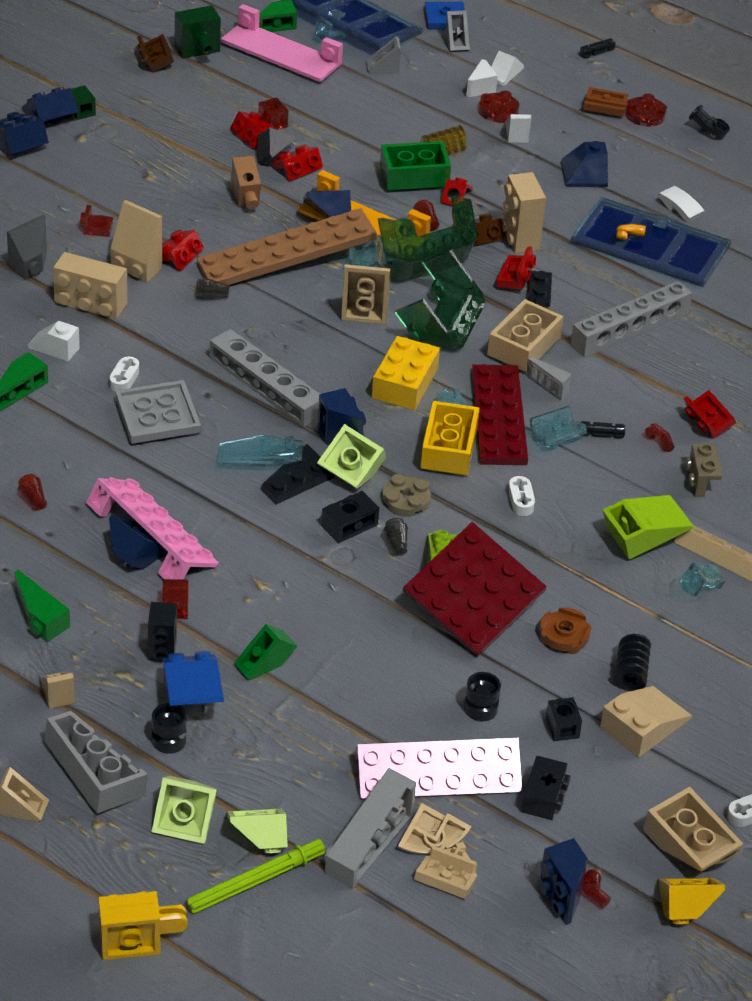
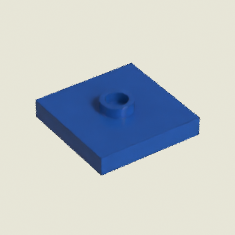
M425 2L424 5L428 29H445L447 11H465L463 2Z

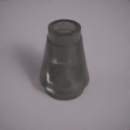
M205 277L197 280L196 297H201V300L228 298V284Z
M401 518L389 519L385 523L383 531L395 556H402L407 553L408 526Z

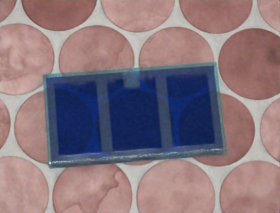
M292 0L295 8L376 51L381 49L395 36L399 38L401 43L421 35L423 32L422 27L370 0Z
M604 197L599 198L570 240L571 243L700 287L705 286L731 245V240ZM625 224L646 226L644 237L628 235L626 240L617 239L616 229L619 225Z

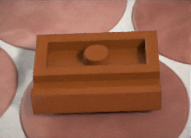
M589 87L583 110L623 117L629 94Z

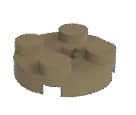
M395 474L383 488V504L388 505V510L396 515L405 517L415 516V512L422 510L423 513L430 505L431 491L428 481L424 479Z

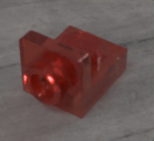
M87 205L85 213L81 212L80 225L84 226V235L110 237L113 217L92 215V206Z

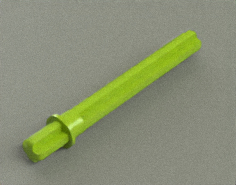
M316 839L303 846L295 845L292 851L187 898V907L191 913L199 912L296 866H306L307 861L325 853V845L321 839Z

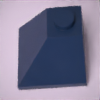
M583 142L561 159L566 187H608V153L605 142Z
M350 190L306 192L303 196V202L326 219L351 211Z
M115 515L110 516L109 524L113 553L121 558L119 562L130 569H133V567L145 569L168 553L139 523Z

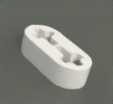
M129 356L119 360L110 375V388L112 391L131 388L139 375V360Z
M523 476L511 478L508 493L514 513L520 516L532 514L535 498L530 480Z
M752 794L730 803L727 820L731 825L746 827L752 824Z

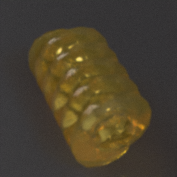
M461 125L430 133L429 135H423L420 142L443 141L448 156L452 152L456 154L459 150H466V134Z

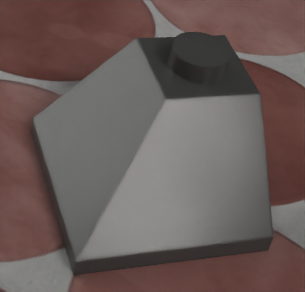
M44 215L7 231L9 267L24 280L42 272L47 255L46 217Z

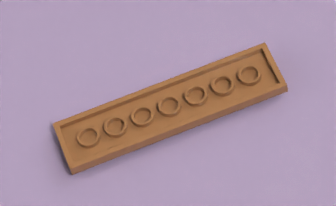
M360 208L198 257L197 262L209 286L214 290L377 240V232Z

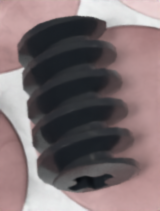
M628 634L619 641L614 679L617 685L624 690L634 691L646 687L651 642L644 635Z

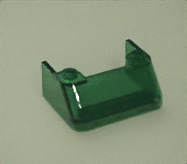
M449 249L422 262L434 279L431 285V295L438 302L435 311L433 312L427 302L422 299L396 309L394 313L416 341L456 351L464 347L485 306V298L454 252Z

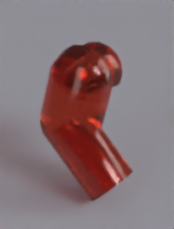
M590 869L585 873L583 893L603 909L609 904L611 897L600 889L601 875L599 872Z

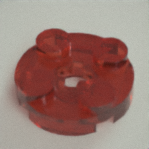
M509 91L484 93L481 95L478 111L486 120L490 117L496 123H505L511 114H519L520 105L517 99L511 96L512 94Z
M644 94L643 97H636L627 101L626 117L632 123L640 125V122L647 123L648 127L660 125L665 120L667 106L655 99L654 95Z

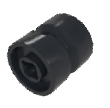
M476 672L468 678L464 710L469 718L484 722L493 719L497 715L501 683L496 675L489 672Z
M164 703L157 706L152 712V744L159 752L165 754L176 753L186 745L187 714L180 705L170 706L169 703Z

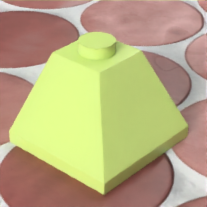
M344 424L317 464L358 489L376 474L387 457L384 448Z
M173 776L163 777L152 832L206 844L217 789L192 780Z
M282 808L227 811L229 821L259 849H264V853H279L281 848L288 847L286 813Z

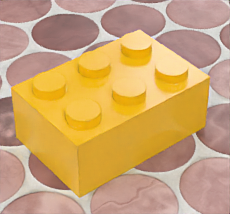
M396 336L373 376L372 398L416 410L438 370L440 347Z
M439 401L432 402L422 447L421 469L468 475L477 433L480 407Z

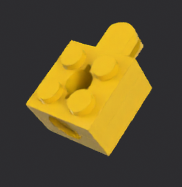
M142 891L123 895L112 894L99 897V925L103 960L161 954L160 934L178 933L187 929L188 920L185 907L181 904L159 906L157 891Z

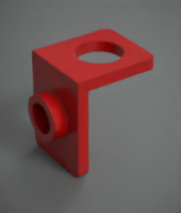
M455 177V181L447 179L441 202L460 208L466 189L473 190V187L467 184L468 180ZM451 189L459 191V198L456 201H451L448 198V192Z

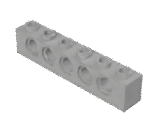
M677 281L573 324L570 345L585 358L687 315L690 310L692 292Z
M232 329L210 340V359L303 428L318 419L320 393L312 389L304 381H301L289 370L279 365L274 359L264 354Z

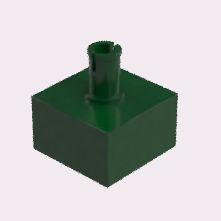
M213 5L175 12V47L182 59L220 52L221 18Z

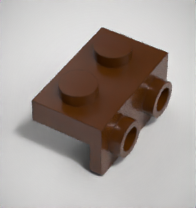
M163 34L146 43L141 35L137 37L139 44L136 46L141 54L140 58L144 66H149L152 72L165 68L174 62L168 42Z
M491 213L481 214L478 219L473 220L472 217L461 218L459 223L452 224L453 232L462 235L464 247L504 239L502 219L492 216Z

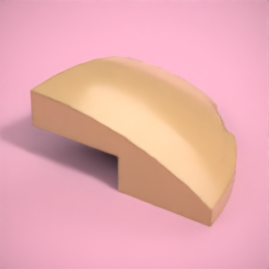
M421 803L397 848L422 855L430 854L431 847L433 846L441 849L452 848L455 846V843H459L466 836L472 826L448 813L445 816Z

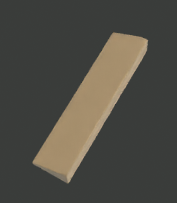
M696 526L675 538L676 544L752 582V554Z

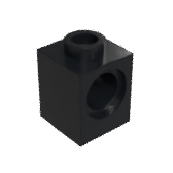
M574 697L548 700L546 720L554 742L580 738L582 718Z

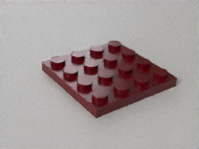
M471 522L403 587V592L478 657L546 591L547 586L474 522Z

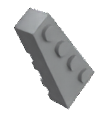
M68 711L47 718L45 743L96 813L145 797L148 773L142 768L136 769L131 764V759L125 754L119 755L112 749V744L108 740H103L96 736L95 730L72 711Z
M388 767L335 844L327 849L324 856L326 861L325 874L352 889L356 886L413 818L416 793L415 781Z

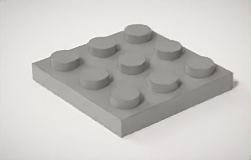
M184 380L115 391V398L131 444L201 432V424Z

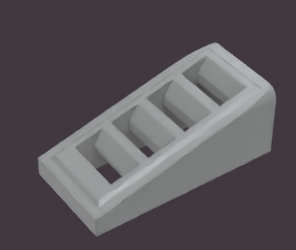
M531 357L529 359L527 377L562 400L570 391L572 374Z

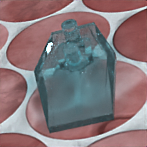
M259 435L220 443L218 465L265 467L301 461L303 457V441L295 440L293 436L282 438Z

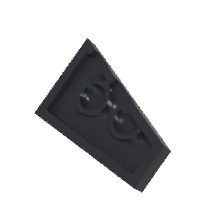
M306 444L262 483V492L277 505L335 478V475L317 464L321 456Z

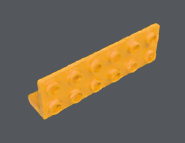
M324 170L317 174V191L340 189V177ZM351 200V210L361 208L377 232V240L369 242L400 257L408 258L429 238L431 216L412 209L408 213L407 224ZM306 203L298 207L300 213L318 221L326 219Z

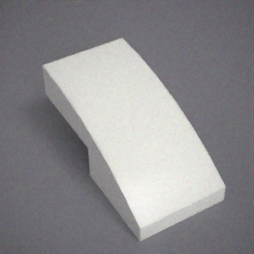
M676 186L658 194V197L670 211L676 209L686 223L701 216L705 211L695 199Z

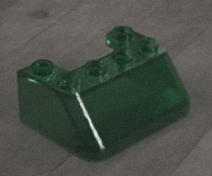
M451 197L454 226L418 237L415 225L410 219L392 220L378 218L387 268L390 269V277L397 281H405L464 263L477 238V228L471 199Z

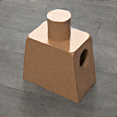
M253 155L232 159L230 187L239 207L246 206L248 209L257 208L260 201L261 182ZM245 174H246L247 181H245L244 178H243V176H244Z

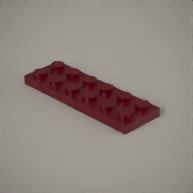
M472 364L475 407H480L477 427L480 465H528L518 365Z

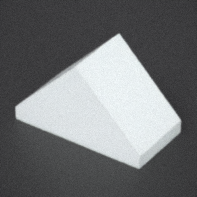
M498 51L491 66L498 75L497 84L505 86L524 69V64L516 57Z
M482 59L469 77L467 97L496 92L498 75L486 60Z
M511 114L507 118L505 127L508 143H529L531 115Z

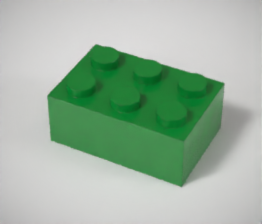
M443 141L381 145L380 167L387 190L445 187L447 179H450L451 164Z

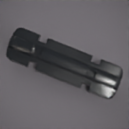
M613 38L589 44V46H582L580 48V55L586 58L590 57L591 54L593 56L614 50L616 42Z
M581 421L579 433L581 435L592 433V436L603 437L614 435L616 438H623L625 436V425L616 423L615 426H612V423L593 422V424H590V421Z

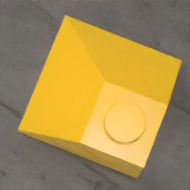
M658 878L663 913L666 918L672 920L673 924H689V919H698L725 891V884L715 878Z

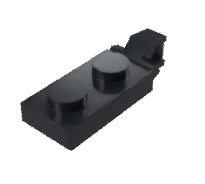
M531 271L528 301L542 307H550L551 272Z

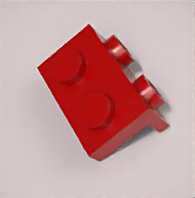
M238 111L230 130L251 148L257 149L258 135L269 127L274 128V126L262 121V117L255 112L245 113Z
M306 144L295 147L294 152H282L278 154V158L271 160L273 169H284L287 180H293L323 168L318 147H307Z
M177 230L170 235L171 238L162 243V262L172 260L176 270L179 271L192 261L204 249L196 230Z
M527 246L523 256H507L496 280L497 288L523 289L526 281L530 279L532 268L536 266V255H533L532 246Z
M710 390L693 401L688 396L683 398L686 404L684 410L691 419L695 418L698 421L697 425L704 434L708 432L713 439L736 424L735 418Z

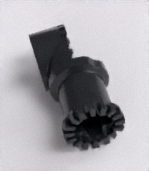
M702 105L694 109L695 112L692 111L689 119L694 120L703 132L708 130L712 136L715 135V138L718 137L720 140L730 130L729 125L724 120L716 119L714 116L711 117L703 110Z

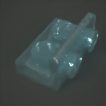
M380 234L377 235V240L348 248V265L382 268L384 240Z

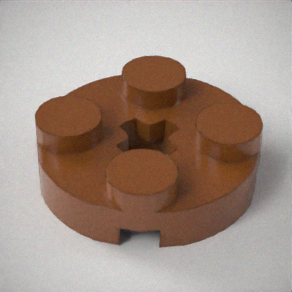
M559 608L558 612L553 613L549 611L544 614L540 622L541 643L559 651L576 654L580 651V648L588 643L591 625L586 621V616L575 609ZM564 628H569V631H562V630H563Z

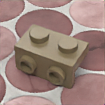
M692 444L690 457H686V471H690L689 486L693 487L695 497H705L708 480L722 479V470L716 444Z

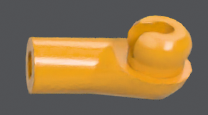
M636 224L619 225L616 229V237L619 240H626L628 235L644 237L646 226Z

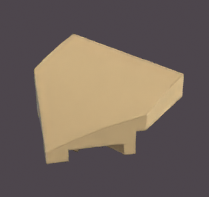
M463 842L455 843L453 848L447 849L433 846L431 847L430 855L425 856L417 868L414 880L466 899L477 879V863L469 858L466 853L467 847Z

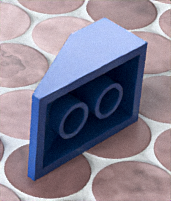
M209 651L195 652V656L184 657L183 653H172L168 655V658H162L164 690L170 706L224 702L219 667L215 654L211 655Z

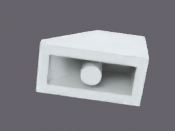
M57 321L39 331L29 342L28 348L69 362L80 349L79 327Z

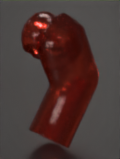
M653 423L645 429L649 439H654L656 436L659 438L665 452L674 450L675 446L670 433L661 426Z

